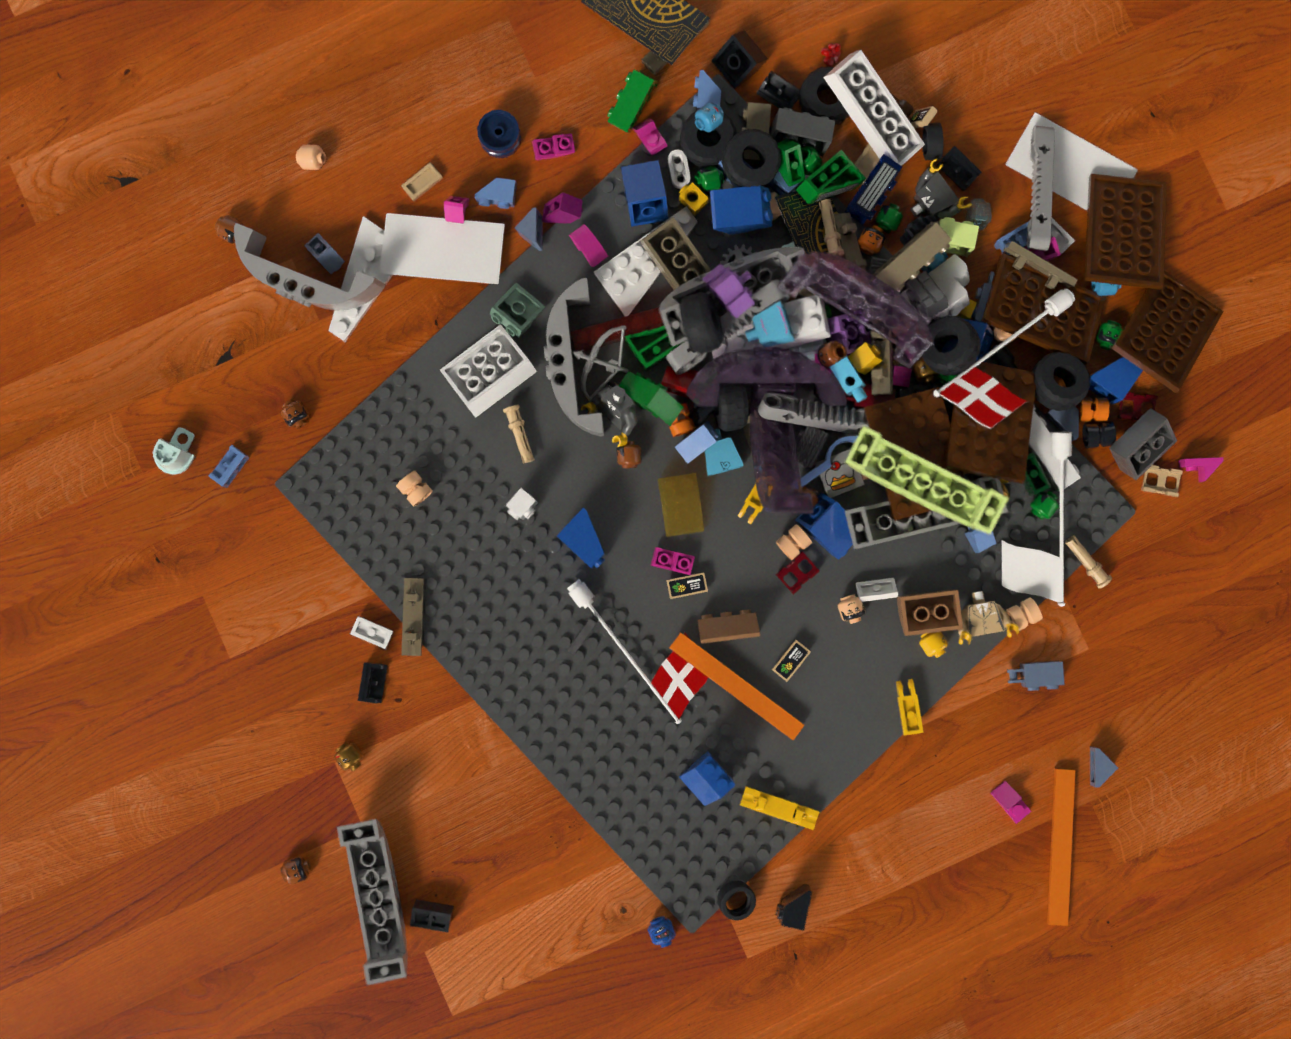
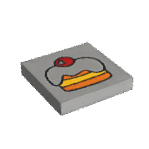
M851 449L831 456V467L819 475L825 492L830 498L865 485L861 474L845 463ZM825 459L816 462L815 467H818L820 464L825 462Z

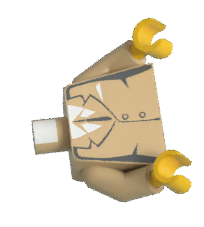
M983 591L973 592L974 604L966 605L961 611L963 629H958L960 635L959 644L961 645L963 639H966L968 644H970L974 636L1005 631V628L1007 629L1008 637L1012 636L1011 630L1016 631L1017 635L1019 634L1018 625L1013 623L1009 614L999 604L995 603V601L985 602Z

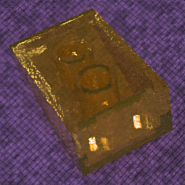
M696 473L659 478L657 481L666 537L703 532L704 525Z

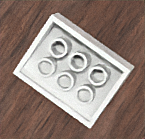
M501 324L440 369L441 373L475 418L537 372Z

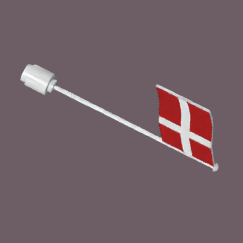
M1068 289L1059 290L1045 301L1046 306L1043 313L976 361L968 370L960 373L939 390H934V396H942L954 403L981 425L990 429L1027 401L1011 393L996 379L979 370L976 366L1046 314L1058 316L1072 306L1075 301L1073 293Z
M579 579L567 589L570 593L568 594L578 607L590 608L676 720L675 723L680 724L682 721L680 717L689 701L701 689L709 677L672 651L660 665L652 681H650L591 605L594 602L592 598L595 596L587 585Z

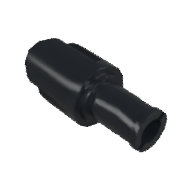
M999 344L993 346V347L990 349V351L993 350L995 347H997ZM1003 346L990 356L996 365L1018 369L1014 364L1015 357L1006 346Z

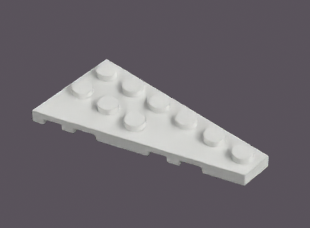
M687 206L672 216L676 219L687 237L698 222ZM648 234L593 272L626 319H628L631 312L661 273L639 242Z
M364 216L341 290L349 292L357 271L372 276L384 284H387L393 276L390 274H380L384 230ZM378 295L359 307L349 310H334L328 331L346 342Z

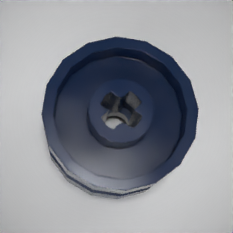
M492 110L480 119L477 127L478 138L486 153L496 158H507L516 152L520 146L521 132L513 115L503 110Z

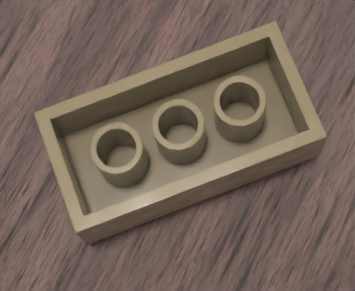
M674 217L639 241L673 290L691 279L711 271Z
M930 222L876 270L873 275L889 293H898L904 288L905 285L903 283L906 280L914 279L920 273L919 269L922 266L927 267L935 260L934 256L937 253L946 251L950 247L949 242L952 239L937 222Z

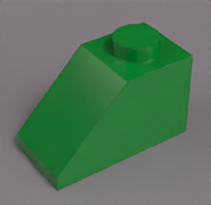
M789 139L778 142L777 145L781 152V164L778 171L787 186L791 187L804 181L805 173L800 144Z

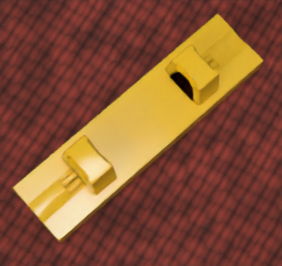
M745 786L740 801V806L814 830L820 812Z

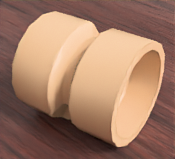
M415 470L406 475L396 485L402 494L408 495L407 500L413 507L419 505L433 492L427 483H422L421 476Z
M797 524L788 531V536L783 535L776 541V544L790 560H793L800 554L799 549L804 550L812 544L810 538Z
M1031 597L1020 602V607L1015 605L1006 609L1013 623L1018 625L1019 631L1025 629L1028 626V622L1034 624L1043 619L1038 605Z

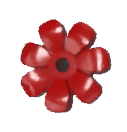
M830 43L828 48L824 47L821 50V54L826 56L823 61L824 64L832 67L833 64L839 62L840 59L837 56L841 54L840 44Z

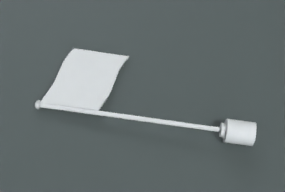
M1066 431L1052 432V456H1056V460H1060V557L1037 549L1015 546L1001 540L1002 586L1015 592L1048 598L1058 602L1060 607L1066 604L1064 602V460H1068V456H1072V432Z

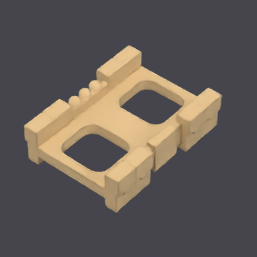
M1152 465L1144 473L1141 491L1178 497L1179 482L1183 471L1159 469V466ZM1148 473L1158 475L1155 486L1146 483ZM1167 476L1176 478L1175 489L1165 487Z

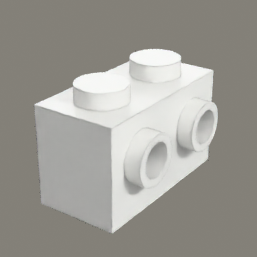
M520 488L506 506L509 508L507 512L516 520L519 518L522 520L525 518L529 519L536 511L533 508L538 502Z

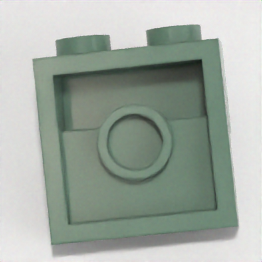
M515 283L492 306L490 315H492L491 319L496 324L501 323L506 327L509 335H516L520 338L531 326L532 322L544 311L545 306L519 284Z

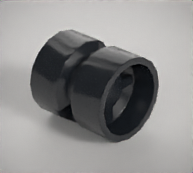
M1112 421L1101 422L1099 426L1094 423L1084 424L1082 439L1085 448H1095L1099 444L1102 447L1112 446L1116 441L1114 423Z

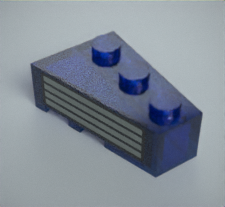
M883 154L878 164L871 171L846 208L845 213H850L851 217L863 225L867 219L871 221L877 212L874 210L877 204L881 206L887 198L884 195L886 191L889 190L891 192L896 185L895 178L902 169V166Z

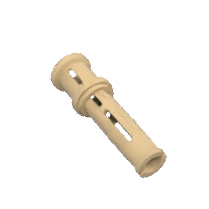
M825 199L819 202L826 234L824 242L827 243L828 247L827 257L837 258L844 255L845 252L841 248V235L836 229L831 200Z
M514 405L503 409V412L507 415L508 427L513 431L523 464L535 459L525 433V421L522 420L519 412L520 406Z
M1075 535L1065 541V544L1086 568V574L1095 580L1098 588H1103L1111 582L1112 577L1107 575L1102 569L1101 563L1096 562Z

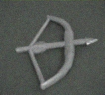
M625 325L605 332L593 346L594 348H592L590 355L583 354L582 351L572 352L577 359L583 358L587 360L581 376V390L589 402H592L591 399L618 371L624 373L629 371L627 368L621 367ZM621 330L618 361L611 359L607 362L596 358L605 339L612 333ZM595 362L606 366V371L612 374L590 397L586 391V380Z

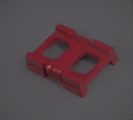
M1128 392L1123 400L1133 402V411L1131 413L1123 412L1122 400L1119 403L1117 418L1139 420L1143 415L1141 413L1142 403H1151L1152 410L1155 411L1158 396L1148 394L1145 396L1134 395V393Z
M801 551L794 558V561H791V563L786 565V568L783 567L775 575L794 595L802 588L801 585L807 582L809 578L812 579L820 570ZM804 559L812 565V569L807 574H804L798 568V564ZM789 572H792L798 579L792 587L783 579Z

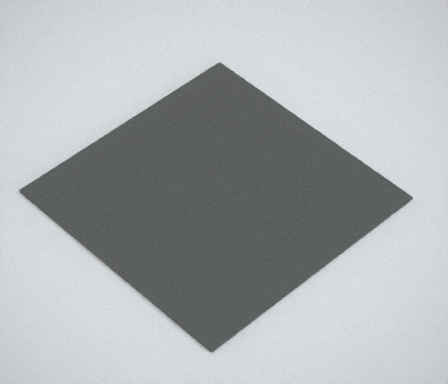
M717 74L712 78V81L721 90L720 107L732 119L737 133L741 132L742 127H746V120H743V109H747L748 103L721 75ZM694 96L657 129L666 141L667 147L651 156L643 143L638 146L581 199L583 200V213L579 219L571 224L555 223L543 234L542 251H538L531 245L499 275V284H489L275 483V486L402 623L404 578L425 579L422 638L424 647L690 933H694L719 909L717 895L726 883L736 880L747 883L805 828L740 806L745 786L818 810L820 814L903 735L896 681H901L905 696L910 695L907 684L908 679H913L922 717L1007 636V629L1005 628V631L974 636L970 644H968L966 639H963L961 645L959 644L960 635L958 629L941 631L948 641V646L945 648L946 653L938 658L935 655L928 657L919 644V641L922 639L920 636L923 634L904 636L898 613L897 597L863 602L866 613L860 617L861 621L850 624V621H843L838 609V603L841 602L840 599L853 594L858 597L856 591L857 582L894 578L898 596L956 589L959 592L961 611L966 605L974 604L972 593L983 591L985 602L995 601L1005 611L1015 605L1020 607V602L1029 597L1039 606L1046 599L1045 597L1015 592L1002 586L1001 540L1015 546L1037 549L1060 557V491L1057 492L1051 483V487L1043 492L1051 491L1058 497L1056 501L1059 503V508L1050 519L1044 518L1043 520L1030 511L1032 509L1030 503L1036 495L1029 496V492H1026L1027 489H1025L1023 483L1011 481L1003 483L1010 494L1009 501L1006 502L1008 512L1000 514L992 530L996 544L980 553L974 552L964 534L969 531L968 526L957 524L854 549L852 545L848 549L847 554L838 560L829 554L795 521L802 511L798 513L791 507L790 496L796 490L794 483L812 471L791 461L792 456L789 455L793 445H798L800 441L798 434L801 428H806V426L765 419L759 414L777 471L771 472V474L781 480L762 511L757 514L752 524H749L748 518L755 511L754 508L748 506L746 513L741 518L737 515L760 476L743 428L732 431H724L718 428L714 412L702 423L704 424L708 420L714 430L720 429L722 439L731 437L744 465L741 468L707 477L704 452L687 463L675 448L680 441L693 431L673 437L668 424L661 418L653 416L652 412L646 409L643 410L635 405L637 423L630 435H627L628 441H634L635 445L641 446L642 462L637 465V468H622V465L617 463L616 449L619 441L613 443L612 438L616 435H621L622 432L598 409V406H596L595 413H602L604 436L601 437L580 429L564 414L555 397L551 379L548 380L546 375V365H549V361H546L544 356V346H547V323L551 310L560 295L582 278H587L590 304L568 307L572 352L582 351L583 354L590 355L592 348H594L593 346L605 332L625 325L621 367L627 368L629 372L635 375L638 372L646 379L650 378L657 384L662 383L667 366L671 367L668 360L664 359L648 371H645L625 341V336L665 326L659 308L662 301L673 291V288L663 274L660 273L639 304L631 312L628 319H626L593 272L665 222L660 221L631 227L621 167L659 160L667 198L668 218L685 207L679 201V191L681 189L676 188L672 184L668 156L673 150L682 151L680 144L682 126L685 120L697 111V107H693ZM702 131L697 136L698 141L708 147L714 146L720 141L719 136L713 131ZM678 158L674 159V163L679 164L681 162V160ZM687 159L691 177L689 185L692 182L695 184L694 177L697 176L698 170L703 167H698ZM750 165L753 169L760 167V165ZM805 174V179H807L811 174ZM678 177L677 180L679 182H683L684 178ZM724 178V183L721 184L720 189L735 188ZM768 184L764 186L766 188H769L770 193L776 192ZM710 192L704 193L709 198L708 204L694 216L698 222L688 235L689 240L710 270L716 268L720 261H725L722 255H728L727 249L730 248L733 251L735 245L738 246V249H741L742 245L745 244L746 250L751 246V252L754 253L782 248V246L793 242L782 215L772 221V227L734 235L714 230ZM690 194L687 197L691 202L698 199L694 194ZM836 196L831 197L838 214L850 213L852 222L857 227L855 233L858 240L866 227ZM583 224L589 228L608 254V257L595 267L590 266L583 253L577 249L569 236L570 233ZM884 246L879 253L872 256L861 251L862 258L867 263L865 267L867 276L872 257L889 260L893 256ZM734 256L730 258L728 263L734 261ZM517 283L545 306L544 311L532 322L531 326L520 338L516 335H510L537 372L475 418L441 373L440 369L500 325L491 319V308ZM907 286L905 289H901V291H899L898 293L893 292L892 295L897 297L906 289H908ZM859 295L828 304L832 317L864 309V312H866L868 309L859 298ZM877 310L871 315V318L888 316L892 318V316L885 310ZM922 319L919 320L920 325L923 324L927 328L929 324L924 323ZM621 330L612 333L605 339L596 358L607 362L611 359L618 361ZM893 334L892 348L897 351L906 341L897 339ZM555 340L553 345H560L562 341ZM789 348L785 350L788 354L787 360L793 377L777 383L773 381L765 355L728 364L755 363V372L751 373L749 377H743L747 391L748 400L754 399L757 411L763 396L768 392L791 395L796 397L798 401L803 399L804 403L810 400L811 404L818 402V405L825 403L827 407L833 404V408L839 405L840 409L848 407V410L852 409L853 402L839 400L842 389L834 374L816 373L804 375L800 357L790 359ZM712 351L707 352L704 360L687 371L696 370L701 372V376H704L698 399L704 391L712 398V379L716 376V366H719L714 362ZM573 354L579 415L588 414L589 410L588 408L581 410V407L589 403L581 390V376L587 360L583 358L577 359ZM990 357L987 358L986 363L995 364ZM557 359L555 364L560 365L564 360ZM809 359L806 361L807 369H815V360ZM594 362L588 373L586 391L590 397L612 374L606 371V366ZM912 369L910 385L925 383L918 382L916 380L914 371ZM618 371L609 382L616 385L615 383L620 384L627 373ZM871 371L866 375L858 372L863 380L871 381ZM559 378L557 383L563 384L566 378ZM854 379L849 382L850 386L855 384ZM935 381L936 384H937V387H940V388H941V387L944 386V385L941 384L940 382ZM668 393L678 403H687L689 411L694 407L696 400ZM943 398L951 426L954 403ZM1034 404L1036 408L1034 411L1045 420L1047 424L1045 427L1048 431L1060 432ZM514 405L520 406L519 412L522 420L525 421V433L535 459L523 464L513 431L508 427L507 415L503 412V409ZM696 411L693 413V415L688 417L692 418L693 422L695 423L697 418H699L700 413H697ZM818 428L829 435L816 462L825 459L828 448L836 440L858 435ZM844 442L838 444L831 452V456L852 449V444L854 443ZM1073 444L1072 456H1069L1068 460L1079 469V476L1081 478L1064 489V581L1082 565L1071 549L1065 544L1069 537L1075 535L1082 546L1092 555L1135 514V509ZM414 470L421 476L422 483H427L433 491L429 497L415 507L407 500L408 495L402 494L396 487L406 475ZM971 473L964 475L967 481L986 477ZM819 476L807 483L813 486L819 494L823 493L827 496ZM871 479L864 480L865 485L832 497L845 511L889 501L885 486ZM520 488L538 502L533 508L536 511L529 519L525 518L522 520L519 518L516 520L507 512L509 510L506 506ZM583 507L589 514L605 553L603 557L605 561L598 568L594 566L591 569L557 537ZM797 524L812 541V544L806 549L799 550L805 553L820 572L812 579L809 578L807 582L801 585L802 588L793 595L775 574L783 567L786 568V565L794 561V559L790 560L776 544V541L783 535L788 536V531ZM655 547L695 556L691 575L704 573L708 592L670 599L666 580L690 575L650 566ZM804 559L798 564V568L804 574H807L812 569V565ZM789 572L783 578L790 587L798 581L792 572ZM579 579L587 585L595 596L592 598L594 602L591 605L650 681H652L660 665L673 651L669 648L680 632L682 634L685 632L694 643L805 726L794 740L790 739L710 678L707 679L706 683L689 701L680 717L682 719L681 723L676 724V720L590 608H584L583 606L579 608L568 594L570 592L567 588ZM751 609V613H756L760 636L700 643L697 620L701 619V615L713 614V618L721 617L720 613L732 612V615H738L740 610ZM589 619H592L597 624L575 655L571 654L568 649ZM797 640L810 650L811 653L788 682H786L772 671V668L792 643ZM708 751L730 775L736 785L721 799L704 806L679 776ZM735 893L731 894V895L728 897L727 901H728Z

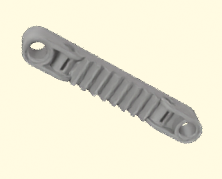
M1034 126L1032 130L1030 158L1033 163L1032 168L1034 170L1032 175L1034 177L1032 178L1033 185L1031 187L1033 189L1031 196H1033L1031 203L1033 204L1030 208L1032 210L1030 214L1032 218L1027 225L1028 249L1047 251L1050 245L1055 129L1053 127Z
M774 280L755 292L750 297L754 304L739 317L735 318L730 312L720 317L723 343L725 342V336L729 339L731 338V332L737 334L738 327L743 330L744 323L750 325V319L777 302L782 304L787 302L789 295L779 280ZM685 341L671 351L666 359L676 375H680L704 360L707 353H694L688 341Z
M768 392L763 396L758 407L760 416L769 420L859 435L860 428L863 426L869 428L866 416H864V409L856 411L855 408L848 410V407L840 409L839 405L833 408V404L827 407L825 403L818 405V402H814L811 404L810 400L804 403L803 399L798 401L796 397L791 395Z

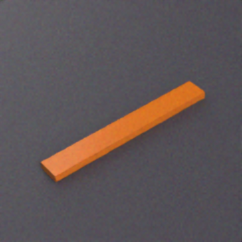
M681 632L669 648L790 739L794 740L805 726Z
M1054 768L1048 925L1068 926L1075 791L1074 769Z

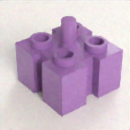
M719 264L702 278L721 306L735 318L739 317L754 304L750 298L753 296L746 286L742 285L752 277L748 271L739 276L729 267L725 268Z
M864 309L827 319L831 337L826 338L827 341L840 342L845 347L846 354L853 353L865 342L871 344L870 331L866 332L864 326L867 324Z

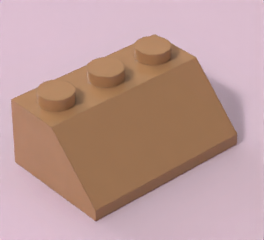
M956 589L897 597L898 613L904 636L963 629L959 592Z
M751 609L740 610L738 615H732V612L720 613L721 617L714 618L713 614L701 615V619L697 620L700 643L760 636L756 613H751Z

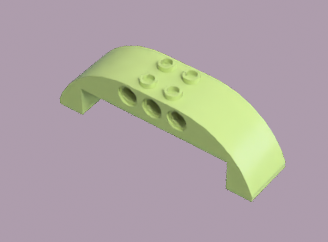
M865 426L862 427L845 461L847 465L886 488L947 518L987 534L992 533L1008 500L1007 497L991 489L985 490L880 438L881 434Z

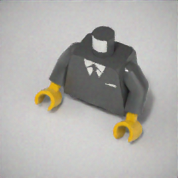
M938 158L934 159L930 164L931 168H927L919 177L915 187L916 195L914 199L917 204L910 208L915 217L923 213L926 215L932 213L937 219L951 218L962 211V208H970L972 203H969L965 206L963 201L968 197L958 199L940 173L937 172L935 174V171H939L943 167V164L939 168L935 167L934 163Z
M617 385L613 388H603L591 399L592 402L583 405L581 410L588 408V414H593L596 412V406H598V409L622 432L621 435L614 436L612 442L616 443L619 441L618 447L624 446L628 443L627 435H630L637 423L635 402L625 393L623 388Z

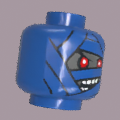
M661 916L650 921L648 933L652 943L660 945L661 948L671 945V940L676 936L671 920Z

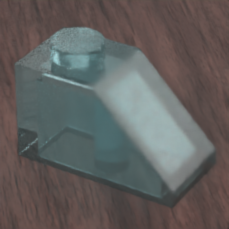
M984 199L971 200L970 203L972 205L970 208H967L965 221L973 222L974 225L979 226V229L983 230L991 222V204L985 202Z

